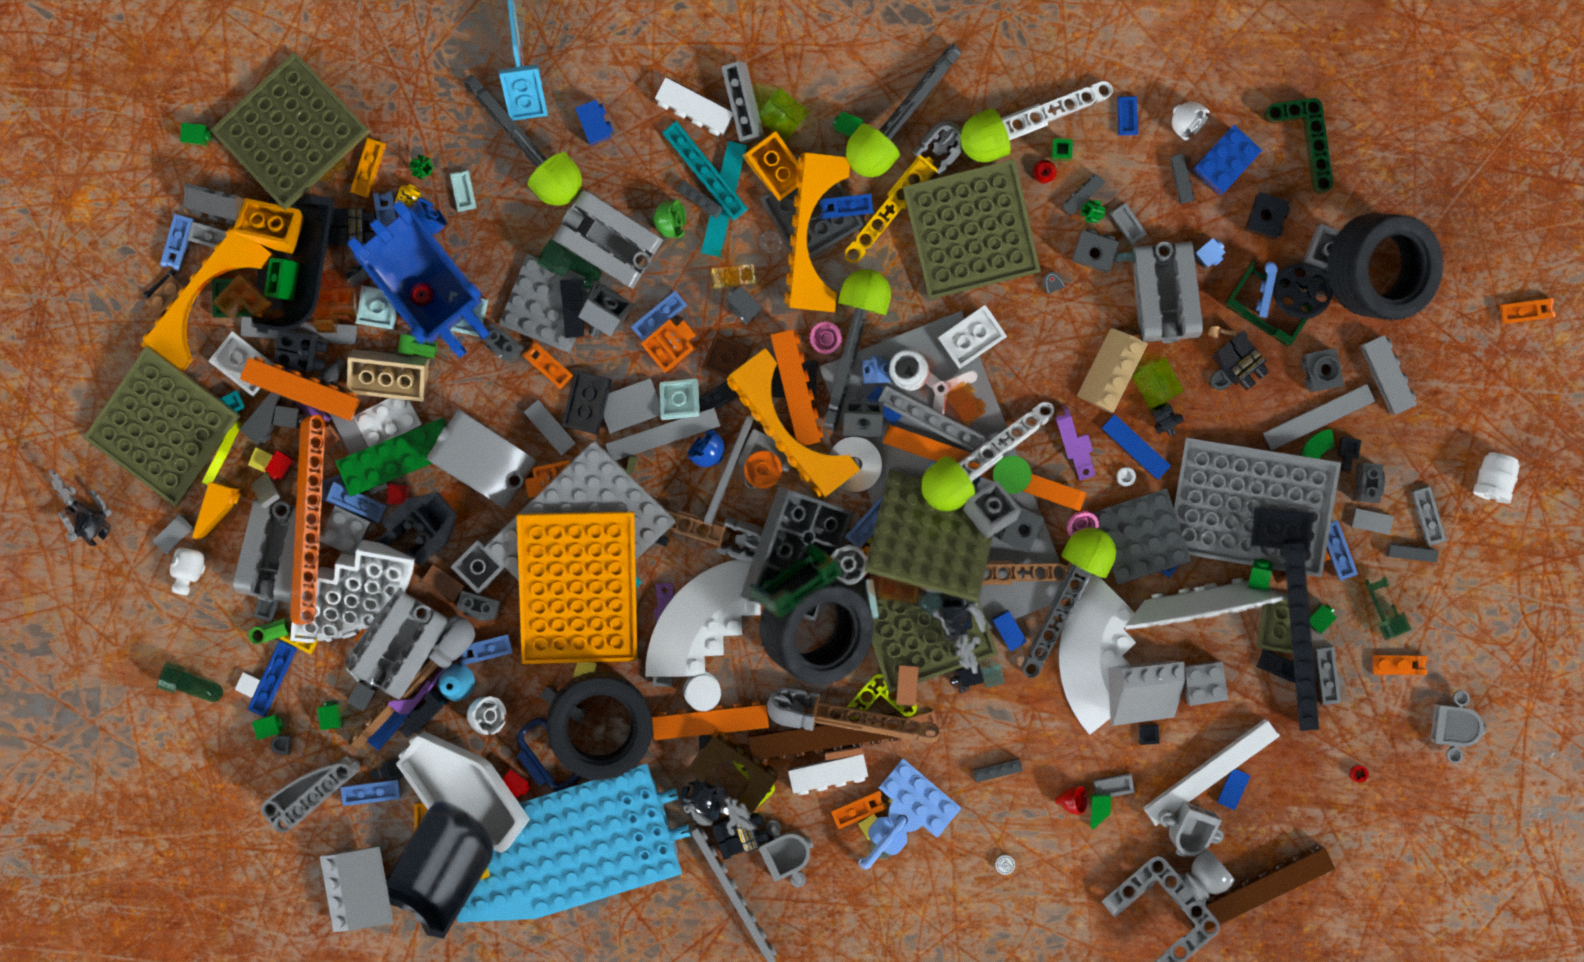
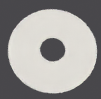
M848 437L839 441L832 448L829 455L842 456L849 454L850 457H858L862 461V468L839 487L850 492H860L873 486L882 470V460L877 448L870 441L861 437Z

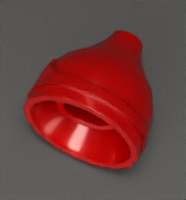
M1082 786L1069 787L1055 798L1056 804L1060 805L1070 814L1082 815L1086 811L1088 800L1086 790Z

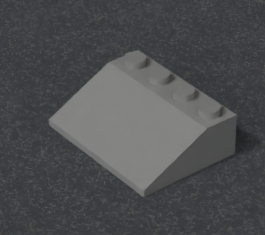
M1165 660L1109 667L1110 725L1116 726L1175 717L1185 683L1184 662Z
M380 846L334 851L320 856L333 932L351 931L393 923Z

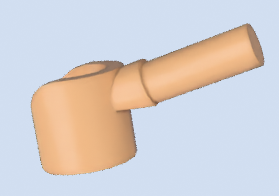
M1211 326L1208 331V335L1214 338H1218L1220 333L1236 335V331L1225 330L1219 326Z

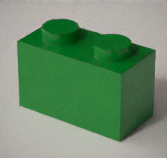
M270 258L264 296L294 301L300 263Z

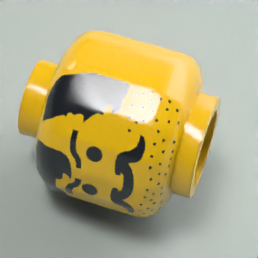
M411 184L402 185L394 195L393 201L396 203L400 200L409 208L415 201L422 198L420 195L421 191Z

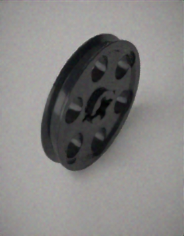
M1297 263L1283 269L1277 276L1273 289L1274 299L1279 308L1286 314L1300 319H1308L1320 315L1329 306L1333 295L1328 275L1321 268L1308 263ZM1302 270L1305 272V276L1297 277L1295 271ZM1321 277L1323 279V283L1316 284L1314 283L1313 278ZM1282 280H1287L1290 283V286L1284 288L1280 285L1279 282ZM1300 288H1301L1302 290L1307 289L1306 293H1305V292H1301V293H1300V292H1299V291H1300ZM1323 294L1327 300L1323 302L1318 301L1316 295ZM1289 297L1293 300V304L1286 305L1283 299ZM1308 304L1312 310L1305 312L1301 309V306Z

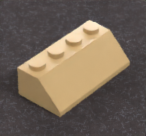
M1110 328L1077 397L1109 413H1114L1148 343L1127 333Z
M353 349L348 356L347 391L359 395L423 402L428 380L429 358Z

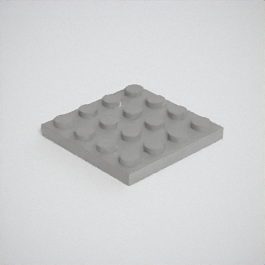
M527 254L499 325L571 353L576 338H565L560 280L580 279L582 309L587 299L596 290L599 282Z

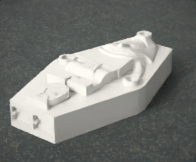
M426 731L419 735L415 734L409 741L411 745L408 749L405 748L399 754L400 760L396 765L426 808L429 809L434 803L439 801L462 808L483 825L492 840L494 850L500 853L507 850L529 822L530 818L492 764L485 758Z

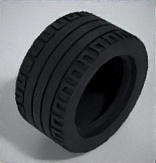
M1388 213L1360 215L1349 221L1339 231L1331 245L1327 260L1329 285L1339 303L1348 311L1353 312V314L1385 320L1410 318L1412 315L1414 316L1422 311L1431 302L1439 288L1443 275L1441 246L1431 228L1415 217ZM1389 236L1396 243L1400 251L1401 271L1392 289L1380 296L1370 283L1368 265L1374 248L1381 240Z
M816 571L796 574L779 585L771 593L770 597H774L784 589L789 594H792L819 574ZM835 578L827 585L822 586L821 589L817 588L810 595H806L799 604L780 618L764 607L760 618L759 633L762 646L765 647V652L777 665L802 682L811 683L812 685H827L845 678L862 663L872 642L874 622L871 609H869V605L863 596ZM833 602L836 609V625L832 635L820 648L808 653H799L796 635L800 622L817 605Z
M595 671L577 676L559 689L548 711L547 733L552 751L565 768L575 775L581 776V778L604 781L605 779L618 778L620 775L623 776L640 763V760L647 753L648 747H650L653 723L649 706L633 683L617 674ZM595 695H607L618 699L627 707L631 715V730L627 740L619 749L607 755H590L579 750L572 743L567 733V723L572 710L582 700Z

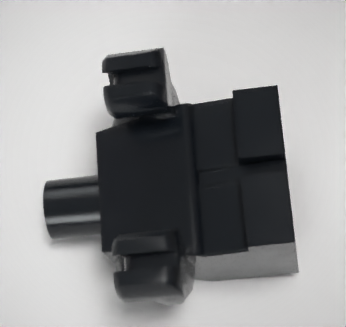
M1166 401L1149 410L1156 423L1154 429L1158 434L1167 431L1168 435L1172 436L1176 433L1174 427L1177 426V423L1184 422L1182 414H1174L1172 406Z
M979 664L977 666V673L973 674L971 666L968 669L962 667L953 670L954 677L949 678L951 685L957 684L958 689L960 688V693L969 691V686L984 682Z

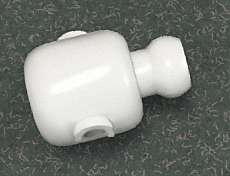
M183 547L176 549L170 565V575L176 578L175 583L171 587L173 593L184 596L189 594V583L196 582L205 570V557L203 553Z

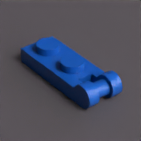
M871 194L818 200V206H820L821 213H819L820 220L873 214ZM828 205L834 206L833 212H828Z

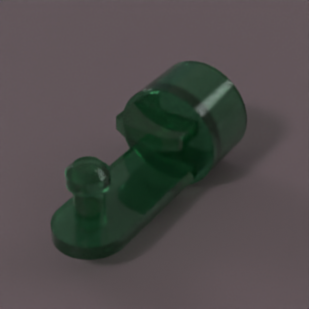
M552 239L547 242L536 263L549 272H555L560 276H564L569 269L585 276L586 278L583 279L581 284L586 289H590L593 285L592 281L599 280L602 274L599 268L569 252L566 247Z
M1383 577L1372 584L1369 579H1366V586L1381 618V621L1377 624L1384 640L1410 631L1412 628L1405 612L1399 613L1394 603L1390 605L1394 615L1386 618L1375 594V590L1389 586L1388 579Z
M168 661L165 663L157 683V689L172 694L180 691L209 702H217L222 698L223 689L219 684L184 672L185 667Z

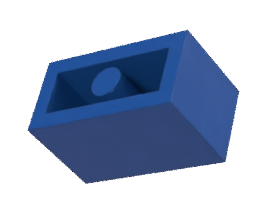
M596 99L575 108L590 146L612 138L610 133L614 131L610 121L606 122L603 115L606 114L602 103L598 104Z

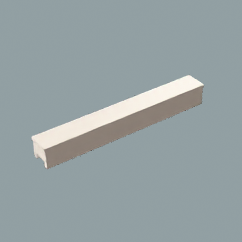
M1262 720L1142 808L1152 820L1151 822L1157 826L1160 823L1158 815L1161 811L1170 810L1172 813H1175L1182 801L1188 803L1277 739L1280 736L1279 733L1275 731L1268 720Z

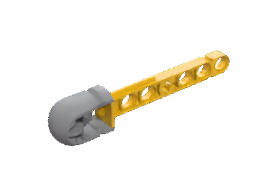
M952 121L937 123L921 140V145L916 146L912 151L916 159L887 193L889 197L856 236V241H852L846 248L844 256L848 262H858L866 253L865 249L873 245L900 210L907 208L906 201L899 200L896 193L903 186L911 185L909 183L910 175H918L919 182L930 180L935 173L942 176L947 170L946 166H951L960 155L963 148L960 138L962 129L959 125ZM942 130L943 132L940 134L941 140L938 143H933L934 148L932 151L938 156L946 154L948 145L953 146L955 142L957 144L954 148L948 150L949 155L939 163L938 168H935L933 166L934 160L929 156L923 158L920 154L928 149V145L932 140L939 138L938 133ZM886 205H893V211L895 212L893 214L889 213L886 218H889L887 222L883 217L878 216L880 212L882 215L886 212ZM875 219H880L883 222V227L880 230H875L872 227V222ZM862 234L870 236L871 241L868 245L861 244L860 237ZM850 249L858 251L857 259L851 260L848 258V251Z

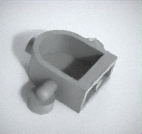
M755 429L752 430L737 463L744 467L746 460L751 454L756 451L765 450L772 452L779 458L782 472L788 473L791 467L787 461V456L784 452H780L777 449L773 438ZM745 477L744 482L746 487H748L749 489L757 488L751 485Z
M1463 690L1454 692L1452 699L1455 706L1435 704L1430 741L1435 744L1450 745V748L1446 751V758L1452 763H1459L1463 758L1462 751L1458 749L1459 746H1472L1480 740L1482 735L1486 734V724L1483 723L1479 714L1463 707L1470 701L1469 694Z
M1182 801L1175 816L1170 810H1163L1158 815L1159 822L1164 827H1170V840L1177 847L1175 852L1182 857L1199 855L1209 847L1211 842L1217 844L1223 840L1224 834L1218 828L1222 820L1215 812Z
M774 819L769 820L765 828L773 838L761 843L758 849L775 882L791 875L792 885L802 887L806 882V876L799 870L808 863L810 849L814 845L810 837L805 838L798 832L787 831L780 834V823Z

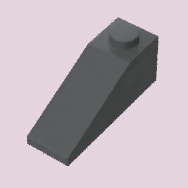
M271 392L239 429L257 445L266 444L272 437L271 432L275 426L273 425L275 407L280 406L282 396Z

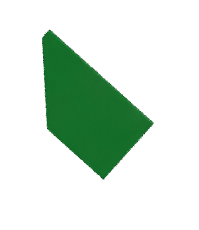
M1110 793L1091 794L1090 828L1095 829L1111 814Z

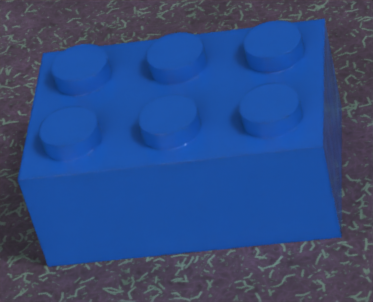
M1233 125L1197 163L1192 171L1220 196L1263 150L1237 126Z

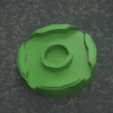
M1007 456L996 463L993 469L994 482L998 481L1008 494H1016L1028 487L1031 481V469L1024 459L1018 456Z

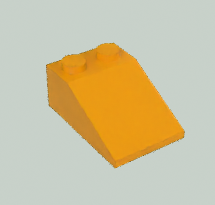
M776 131L770 133L742 154V157L778 201L796 189V178L800 175L798 161Z
M245 198L232 232L273 250L293 254L305 220L299 209L289 207L284 210L280 205Z
M209 482L192 538H205L235 507V504L238 505L241 498L239 488L220 482Z

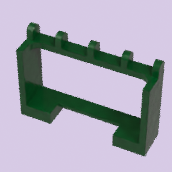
M1252 260L1223 305L1285 346H1291L1308 319H1300L1289 336L1282 330L1276 329L1248 311L1245 306L1234 300L1250 273L1262 281L1266 280V271L1263 275L1254 269L1256 262ZM1282 280L1280 285L1284 287L1286 281ZM1302 305V307L1306 309L1305 312H1310L1312 310L1310 305Z
M811 542L807 544L809 551L805 558L802 560L796 559L792 567L786 571L780 570L778 572L779 576L770 582L764 581L763 587L759 589L752 583L748 585L751 590L749 592L750 596L779 618L799 604L806 595H810L817 588L821 589L822 586L827 585L841 575L836 559ZM817 561L820 563L816 567L819 575L792 594H789L784 589L772 598L767 595L812 562Z

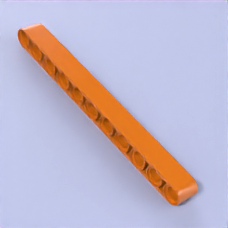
M320 415L305 417L300 424L290 613L291 621L295 625L310 624L315 620L325 439V420ZM302 612L304 613V620L301 617Z
M888 425L882 442L936 462L942 457L947 456L959 463L971 454L970 452L892 425ZM971 462L968 464L969 468L971 469H977L979 467V465L976 462ZM996 463L979 475V477L994 482L993 469ZM1031 474V481L1028 487L1022 491L1077 511H1081L1087 494Z

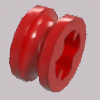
M1355 765L1350 769L1349 775L1354 782L1362 783L1368 779L1369 773L1364 766ZM1362 769L1363 777L1356 778L1355 771Z

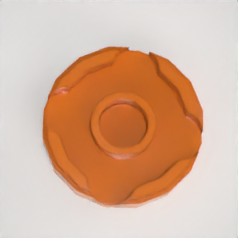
M765 450L756 451L746 460L744 474L747 481L754 487L760 489L770 488L779 481L782 474V465L779 458L772 452Z

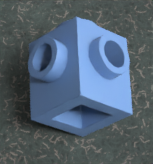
M870 356V360L862 361L863 384L891 382L889 372L890 359H882V356Z

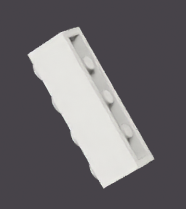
M665 78L655 97V100L658 102L657 105L661 108L674 110V114L680 118L685 119V117L692 119V124L700 128L702 126L709 128L708 132L717 137L719 134L725 135L734 118L731 111L668 78Z
M864 755L825 760L788 769L793 794L797 793L798 796L808 794L809 790L812 789L823 791L828 789L827 786L834 784L835 787H841L846 785V782L852 780L854 783L863 782L868 777Z

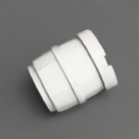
M903 350L895 354L891 359L889 372L892 380L898 387L906 391H915L925 385L930 371L929 365L921 354L912 350ZM907 367L915 368L916 371L913 372L912 377L909 374L905 375Z
M1488 453L1479 469L1477 484L1474 485L1473 494L1487 500L1494 499L1498 503H1511L1512 491L1518 480L1519 461L1504 454Z

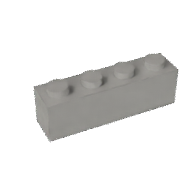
M738 61L721 66L739 141L748 143L765 138L747 63Z
M1383 335L1359 345L1390 414L1396 415L1416 406V395L1407 385L1409 382L1404 372H1401L1399 367L1401 363L1397 355H1394L1391 350L1393 346L1390 339Z

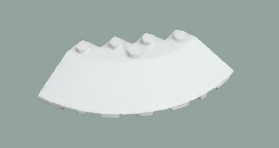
M362 540L359 544L356 556L341 553L336 562L335 569L320 567L317 575L315 620L310 624L295 625L292 622L290 641L315 643V638H317L318 641L326 640V642H330L342 637L343 639L357 635L362 629L368 628L397 591L405 592L413 572L415 559L382 543ZM302 612L301 617L304 620V613Z
M735 559L716 565L694 577L675 594L659 616L651 635L646 656L645 677L705 675V656L724 655L723 636L742 635V616L761 615L759 603L740 596L752 562Z
M1094 574L1089 579L1077 605L1061 630L1059 646V668L1062 686L1072 711L1089 734L1093 733L1110 719L1108 668L1130 665L1123 655L1136 643L1123 629L1134 615L1133 610L1099 576Z
M1235 578L1231 580L1232 583L1217 586L1216 583L1205 584V586L1194 587V591H1190V588L1179 589L1177 594L1163 596V593L1152 594V598L1143 601L1125 625V628L1127 630L1156 624L1164 625L1173 622H1183L1203 617V615L1204 617H1211L1220 613L1230 612V610L1231 612L1262 606V604L1282 601L1288 599L1286 594L1269 587L1268 591L1248 588L1249 580L1243 581V578Z

